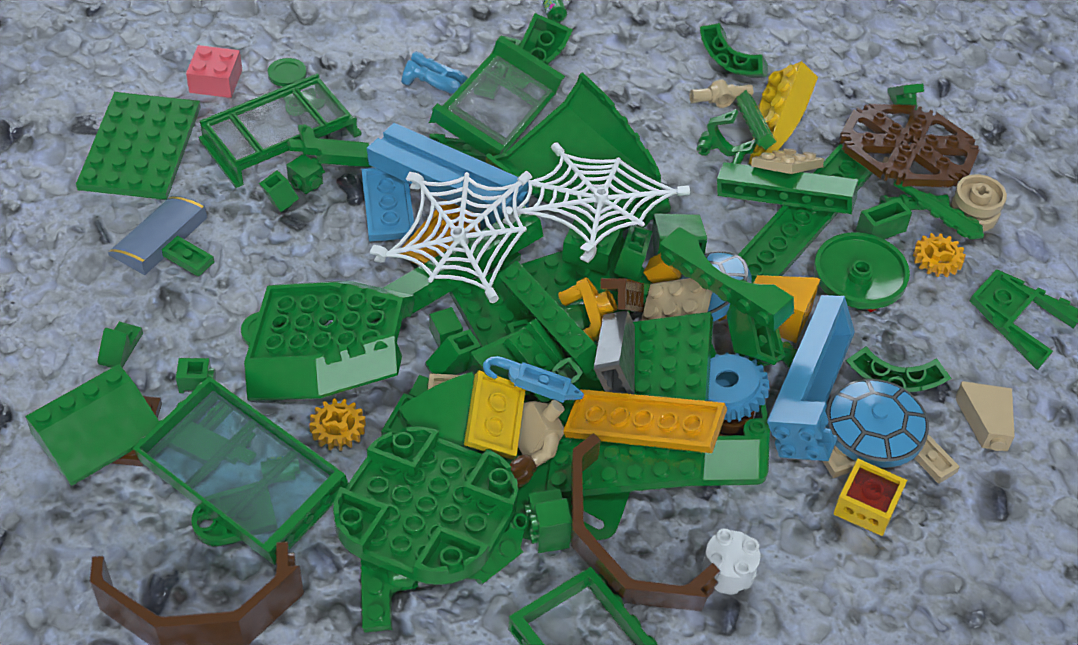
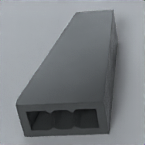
M628 310L603 315L594 370L605 392L635 394V325Z

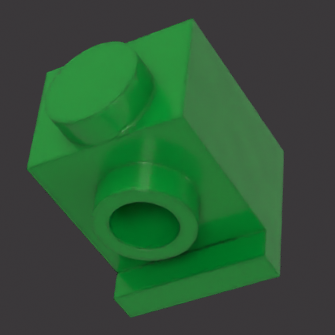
M209 358L178 359L176 382L179 393H184L185 390H195L196 386L204 382L209 376L216 380V370L211 368Z

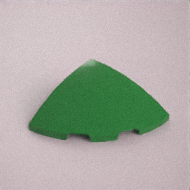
M473 371L442 382L399 407V411L409 427H425L438 430L439 438L478 453L485 452L464 445L475 377Z

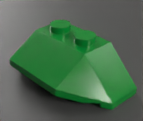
M730 304L726 315L734 352L739 353L740 356H748L751 360L756 359L758 362L775 365L784 359L785 353L779 327L773 331L766 326H762L748 314L741 313L737 307Z

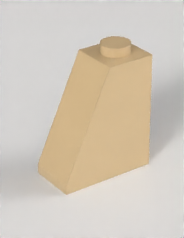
M962 381L956 394V402L981 447L995 451H1008L1015 437L1012 388Z

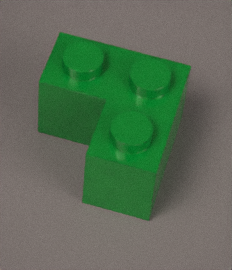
M554 489L529 493L528 504H524V513L531 524V528H529L531 544H536L538 553L569 549L572 519L567 499H562L561 490Z

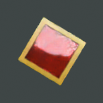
M857 459L838 498L833 515L883 537L907 480Z

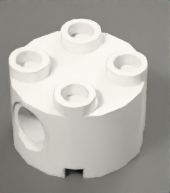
M725 528L720 529L710 539L703 560L702 572L712 563L721 571L717 578L719 583L715 587L718 592L732 595L751 587L756 577L757 567L760 564L761 554L758 541L742 532Z

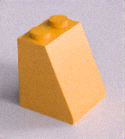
M757 275L754 281L755 284H774L794 297V314L779 327L781 338L797 343L812 311L820 279L814 277Z

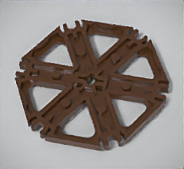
M865 104L863 110L859 107L853 110L840 133L839 142L843 144L842 149L847 155L881 179V176L885 175L884 181L894 178L896 185L903 181L902 186L952 188V186H957L958 181L970 175L980 150L978 145H974L976 140L938 112L933 116V110L926 113L922 111L921 106L915 110L916 105ZM904 113L908 114L910 118L905 128H903L901 124L896 123L887 117L886 114ZM859 122L875 133H858L854 130V127ZM937 123L952 135L936 136L933 134L927 135L930 127ZM867 153L891 154L887 162L883 163ZM943 155L965 156L967 158L964 164L957 165ZM915 161L932 174H915L910 169Z

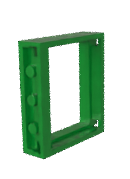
M592 567L587 568L509 616L508 630L519 645H544L529 623L588 587L635 645H658L656 640L651 635L648 636L641 628L638 618L634 614L630 615L626 610L621 597L618 594H613L608 588L605 578L601 574H597Z

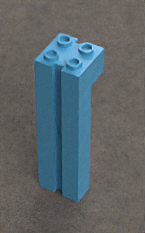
M393 123L383 132L384 137L382 139L377 138L367 147L370 166L410 184L412 182L406 180L409 172L420 174L426 182L437 183L461 178L466 172L469 173V178L488 187H503L515 184L518 181L517 176L396 123ZM464 181L441 187L425 186L429 192H446L463 187ZM470 182L468 183V188L473 193L481 196L493 197L503 195L507 191H488L478 188ZM528 182L524 186H519L516 198L517 207L528 195ZM462 191L438 197L451 201L461 198ZM467 192V200L477 204H493L496 201L481 200ZM514 192L506 198V207L510 206L513 208ZM529 201L524 205L529 208ZM461 202L454 203L461 207ZM466 203V209L473 213L482 214L487 209L477 208ZM501 203L496 207L500 219L504 218ZM493 211L487 215L490 224L497 222ZM484 219L480 222L481 230L487 227Z
M821 295L767 420L770 432L776 438L775 446L779 457L812 461H829L837 436L832 434L831 429H825L829 422L825 412L826 403L855 333L845 296Z

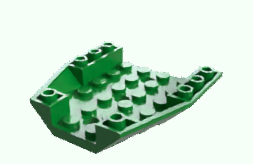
M349 280L268 285L244 361L248 401L318 399L398 376L402 353L397 340L402 318L411 317L415 296ZM377 318H381V320L378 321L377 323H372V322H374ZM333 320L331 324L325 325L328 321Z

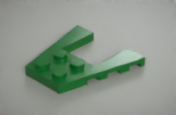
M996 269L972 295L969 301L1035 369L1039 370L1051 356L1053 350L1016 326L1014 322L1034 302L1074 329L1078 324V308L1069 305L1070 301L1060 297L1059 300L1046 295L1045 290L1039 287L1035 290L1024 285L1025 281Z

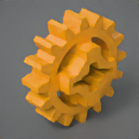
M930 233L929 238L922 236L921 241H917L913 256H915L914 262L920 263L919 269L926 268L928 275L934 272L936 277H939L940 274H943L945 277H948L950 273L956 275L957 271L962 269L966 254H963L964 247H958L959 241L952 242L951 236L943 238L942 233L938 237H935L933 233Z
M335 398L332 404L329 405L324 401L323 408L315 407V414L310 415V433H312L313 441H319L320 447L328 444L329 450H332L334 446H338L339 451H342L343 445L352 448V441L360 442V435L365 434V416H363L361 408L356 409L355 402L347 405L346 399H343L341 403H337Z

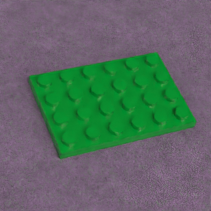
M114 92L77 179V190L167 200L201 108L200 101Z

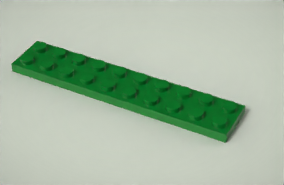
M840 144L824 161L823 167L817 168L813 174L858 179L859 190L873 173L847 155L842 149L843 145ZM783 205L738 254L746 262L751 272V283H754L757 275L783 276L838 213Z

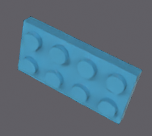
M377 168L361 169L369 242L402 239L414 223L409 183ZM415 229L408 238H410L415 233Z

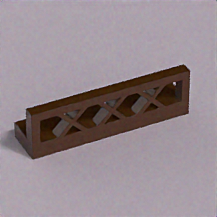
M601 278V289L618 292L619 310L644 311V283L629 279Z

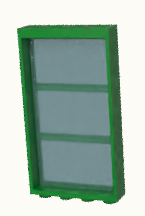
M210 376L204 382L198 384L188 397L180 401L171 413L161 419L156 427L146 436L142 437L137 445L133 447L141 463L273 565L277 563V542H288L290 550L334 504L340 487L345 489L348 484L345 473Z

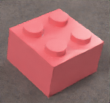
M198 45L186 72L189 93L232 98L242 72L240 50Z

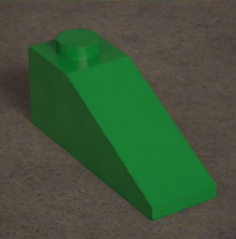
M637 225L629 227L614 273L618 274L620 278L637 280L653 231Z

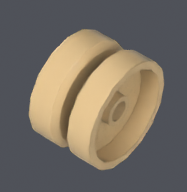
M980 174L968 175L957 184L950 207L957 208L964 212V215L967 217H973L983 225V231L994 228L998 223L1001 210L1006 202L1007 193L997 180L989 176Z

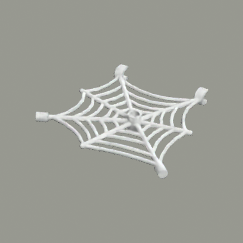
M554 143L551 149L557 156H561L559 164L546 176L528 181V195L517 207V213L549 218L573 229L586 241L580 247V249L585 251L580 259L589 263L596 254L597 244L604 237L624 227L637 224L643 227L645 225L643 222L644 217L655 205L674 194H677V196L690 195L689 186H679L677 189H673L635 170L619 157L609 160L579 158L565 154L564 149L558 143ZM570 159L575 160V161H580V162H586V163H597V164L614 163V164L601 165V166H600V165H581V164H574ZM563 160L569 165L567 171L560 178L551 182L541 183V181L547 180L556 174L562 166ZM619 164L644 180L665 190H658L642 183L618 168ZM578 168H582V169H608V168H612V169H609V170H599V171H581V170H579ZM571 169L575 172V175L568 182L560 186L554 185L564 180ZM616 171L651 191L640 192L633 189L615 176ZM610 173L609 176L603 177H585L583 175H597ZM577 177L582 180L578 186L572 189L565 188L572 184ZM612 179L633 193H626L617 189L611 184ZM606 180V183L601 185H594L590 182ZM584 184L586 185V188H585V189L580 190V191H577V190L581 189V187H582ZM532 186L540 187L541 192L537 203L533 207L523 208L531 197ZM610 187L618 194L608 195V188ZM545 189L554 190L551 202L547 205L539 206ZM590 189L593 194L587 193V191ZM557 191L566 193L563 202L554 203L557 198ZM569 194L576 195L578 200L568 201ZM663 195L643 212L640 219L633 216L637 208L644 202L655 196ZM645 197L634 206L631 213L626 211L629 204L635 198ZM630 198L623 208L616 205L621 199ZM592 202H594V207H595L596 209H594L591 205H589V204H587V203H592ZM574 205H582L590 209L595 214V218L587 211ZM507 206L506 211L513 224L516 221L513 208ZM557 208H569L586 215L593 222L592 229L576 215ZM610 209H614V210H615V211L608 212V213H606V214L600 216L602 213H604V212H606V211H608V210H610ZM537 211H553L575 219L591 234L590 240L583 232L569 222ZM619 213L623 215L610 219L598 226L599 221L607 218L608 216L616 215ZM624 219L632 221L615 226L596 239L597 232L606 225Z
M525 171L517 178L518 181L515 184L503 187H488L469 178L468 172L461 178L441 183L426 182L420 174L409 172L406 180L412 182L410 189L421 188V202L416 220L400 242L389 251L382 246L373 245L370 253L376 255L374 262L383 263L387 257L406 259L420 265L429 274V283L433 282L434 279H453L468 282L484 289L490 303L497 302L499 297L494 288H492L493 282L505 258L523 232L527 230L525 226L523 227L518 217L516 198L519 186H524L532 179V175ZM464 181L463 187L446 192H429L425 186L441 187ZM470 182L474 186L488 191H507L503 195L493 197L481 196L473 193L468 188V183ZM462 191L461 198L451 201L437 202L433 197ZM467 192L481 200L496 201L493 204H477L467 200ZM513 192V213L519 227L513 226L506 211V198ZM426 195L431 202V207L425 226L416 238L405 247L399 248L417 226L423 212ZM461 202L460 208L445 211L441 208L442 205ZM466 203L477 208H487L482 214L465 210ZM501 203L505 220L510 227L507 229L500 220L496 208ZM435 207L439 212L437 225L424 242L415 244L427 230ZM492 211L501 229L495 230L490 224L487 215ZM460 212V216L453 220H450L447 214ZM465 214H467V215H469V216H471V217H477V218H476L475 220H473V219H467V218L465 217ZM443 218L447 223L443 232L435 240L430 241L436 235ZM484 219L490 231H481L478 223ZM459 221L458 226H455V225L453 224V223H456V222ZM464 221L470 223L465 229L463 228ZM450 227L451 236L443 238ZM473 228H475L476 232L468 233ZM511 233H518L502 255L488 284L485 277L494 258ZM506 234L497 245L482 273L478 266L482 255L497 235ZM485 236H491L475 260L473 253L476 246ZM478 237L470 250L467 245L469 243L468 238ZM453 241L450 247L444 244ZM434 245H439L446 248V253L444 254L438 248L434 247ZM427 247L434 250L442 259L438 263L434 257L419 249ZM413 251L429 258L436 265V268L431 272L428 267L417 259L400 253ZM459 251L466 253L468 258L450 257L452 252ZM446 261L469 262L475 271L467 267L444 264ZM441 269L467 271L478 276L482 284L465 277L437 274Z

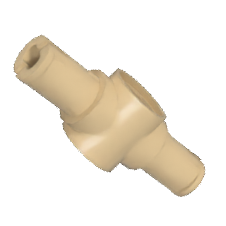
M716 80L706 89H691L689 99L691 103H716L717 107L725 108L730 106L736 100V97L745 90L753 97L754 90L751 84L735 86L734 84L728 85L725 80Z

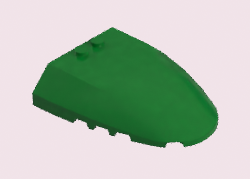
M583 72L579 74L576 84L564 102L505 153L494 156L488 153L485 156L486 163L517 177L528 171L532 175L530 180L546 176L559 164L561 156H557L551 149L554 143H558L564 149L565 154L579 158L609 160L619 157L623 162L643 175L661 183L659 168L649 150L642 144L639 134L633 131L628 124V119L622 116L615 108V103ZM570 159L574 164H581V165H600V166H601V165L614 164V163H606V164L586 163V162H580V161H575V160ZM563 160L562 166L556 174L547 180L541 181V183L551 182L560 178L567 171L569 165ZM619 164L618 168L644 184L661 190V187L644 180ZM578 168V169L581 170V171H599V170H609V169H612V168H608V169H582V168ZM571 169L564 180L554 185L560 186L568 182L575 175V172ZM616 171L615 176L633 189L640 192L651 191ZM610 173L597 175H583L585 177H603L609 176ZM577 177L572 184L565 188L572 189L578 186L582 180ZM612 179L611 184L617 189L626 193H633ZM606 180L590 182L594 185L605 184ZM584 184V185L581 187V189H579V190H577V191H580V190L585 189V188H586V185ZM532 186L531 195L539 199L541 188ZM610 187L608 188V195L618 194ZM545 189L542 201L549 204L553 198L554 190ZM590 189L587 191V193L593 194ZM557 191V198L554 203L563 202L566 193ZM569 194L568 201L578 200V197ZM655 196L644 202L637 208L633 216L640 219L643 212L660 196ZM645 197L635 198L629 204L626 211L631 213L634 206ZM630 198L621 199L616 205L623 208ZM592 202V203H587V204L591 205L594 209H596V208L594 207V202ZM574 205L587 212L593 213L590 209L582 205ZM655 205V206L646 214V216L644 217V219L652 213V211L656 208L657 205ZM557 208L574 215L578 213V211L569 208ZM610 209V210H608V211L602 213L600 216H602V215H604V214H606V213H608V212L615 211V210H614V209ZM619 213L616 215L608 216L607 218L613 219L615 217L623 215ZM630 219L620 220V222L624 223L632 222Z

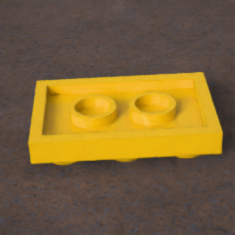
M478 371L474 377L464 445L482 451L489 449L502 457L514 459L517 456L526 390L514 386V383L508 379L498 376L496 379H493L486 375L485 372Z

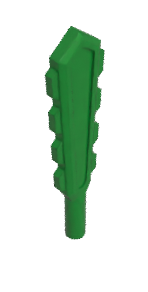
M895 180L893 184L895 187L913 197L918 206L923 210L927 209L930 211L933 217L940 218L949 228L956 229V232L962 237H967L970 240L982 239L984 237L983 225L973 217H967L964 215V212L950 207V204L943 200L936 199V196L931 193L917 190L912 186H902L903 181L896 185Z

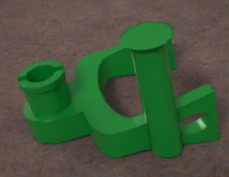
M737 109L709 120L707 131L701 134L698 140L699 144L696 147L700 155L707 156L710 150L718 148L726 156L735 155L732 163L741 164L745 154L753 153L757 145L755 139L738 146H733L724 138L719 130L718 125L734 123L739 113Z

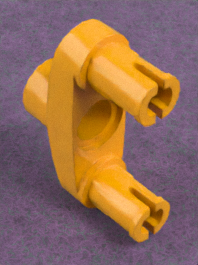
M586 277L577 281L576 285L559 292L558 295L561 303L565 306L583 298L591 323L590 327L583 331L593 342H599L603 315L616 311L617 304L610 291L606 290L599 294L593 283Z

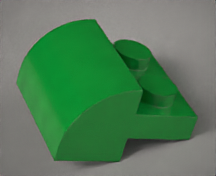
M538 319L530 321L524 328L504 341L520 364L524 362L552 372L557 363L568 358Z

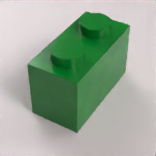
M896 198L861 211L856 231L875 235L882 239L893 237L907 231L912 212L900 198Z

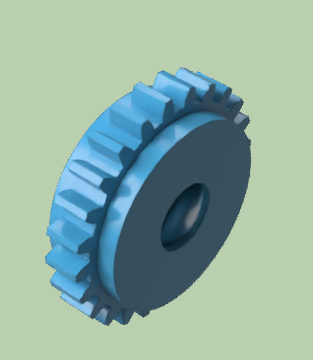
M725 353V355L720 356L716 354L715 357L711 358L708 401L725 403L727 412L724 420H727V422H731L734 419L741 421V418L744 416L751 417L752 411L758 412L759 405H765V398L769 397L768 390H770L768 374L764 372L763 365L757 366L756 359L750 361L748 356L742 357L739 356V353L735 355Z

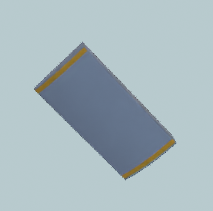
M171 196L108 252L109 256L146 275L165 258L162 255L161 249L176 236L185 239L207 219L205 205L186 197Z

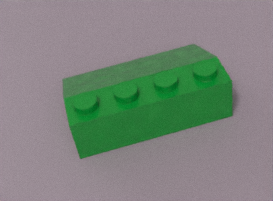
M119 364L25 416L32 436L71 486L133 451V447L137 445L138 441L154 429L159 422L133 380Z

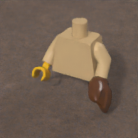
M552 400L550 404L530 401L525 402L523 405L518 447L523 455L515 458L510 463L511 472L515 479L517 478L518 488L524 486L532 479L537 466L556 455L559 441L564 435V427L558 418L564 411V407L556 400Z

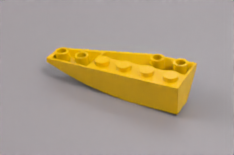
M803 61L790 64L780 71H774L768 77V83L762 93L758 108L777 142L766 150L762 146L756 145L753 153L750 154V165L752 164L753 157L761 156V153L778 151L799 124L818 79V76Z

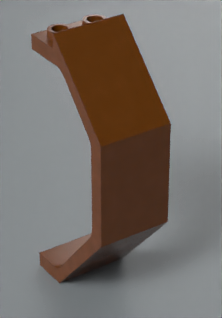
M594 433L573 449L572 548L589 567H592L597 574H601L605 578L608 588L613 594H618L625 604L702 612L707 598L716 590L715 587L719 583L717 578L721 571L714 563L687 585L680 586L635 580L627 575L586 529L583 518L582 472L598 459L601 440Z
M277 542V572L275 577L241 607L228 612L158 616L113 587L104 556H92L90 583L100 610L148 645H249L304 594L300 565L296 566L295 552H289L288 542Z

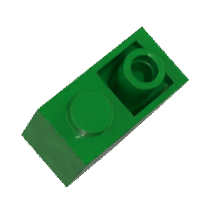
M467 329L448 337L428 358L425 365L431 374L457 375L467 370L471 352L481 348V345L472 331Z

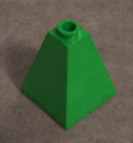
M515 332L472 351L466 373L473 371L475 376L478 371L484 372L483 363L486 359L494 356L504 357L520 363L504 343ZM498 366L490 367L491 371L497 374L498 377L510 380L508 377L509 370ZM525 391L524 403L529 402L530 391Z

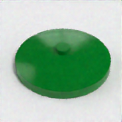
M850 232L831 237L820 246L814 262L815 278L820 279L819 286L829 296H845L847 306L858 309H878L893 304L904 294L910 277L909 265L904 255L890 242L867 233Z

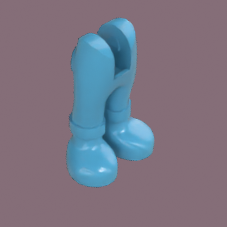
M415 51L412 54L411 60H408L405 66L402 84L411 85L415 78H419L420 81L427 82L439 90L454 94L468 78L461 71L440 64L430 57L427 59L424 54Z

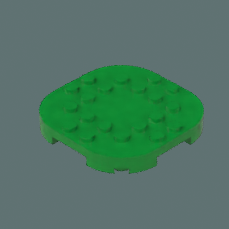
M406 427V432H400L395 435L392 432H388L376 439L367 448L366 459L345 489L340 487L333 506L335 531L342 545L350 553L362 560L421 583L434 585L455 583L472 576L480 570L494 551L516 511L517 478L515 479L509 463L497 453L486 449L484 454L443 440L439 438L438 430L425 427Z

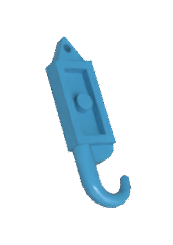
M499 356L490 357L483 363L485 374L493 379L497 378V374L493 373L490 367L498 366L509 370L508 377L514 383V386L564 403V400L583 399L584 393L571 383L572 379L524 362L520 364Z

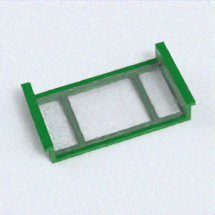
M501 35L497 39L492 53L443 105L437 103L433 107L429 123L438 124L484 155L490 153L494 156L505 153L556 95L565 75Z
M317 73L200 120L202 135L198 139L233 186L238 188L244 185L242 170L289 151L288 139L301 140L298 125L306 124L313 129L315 138L323 137L344 127L353 138L362 135L357 127V117H353L319 78Z

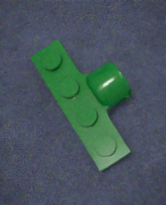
M361 559L363 631L367 633L392 630V594L396 591L415 589L418 586V581Z

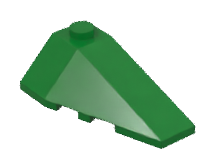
M534 13L519 47L549 65L565 49L573 29ZM508 69L504 78L522 91L531 83L511 69Z

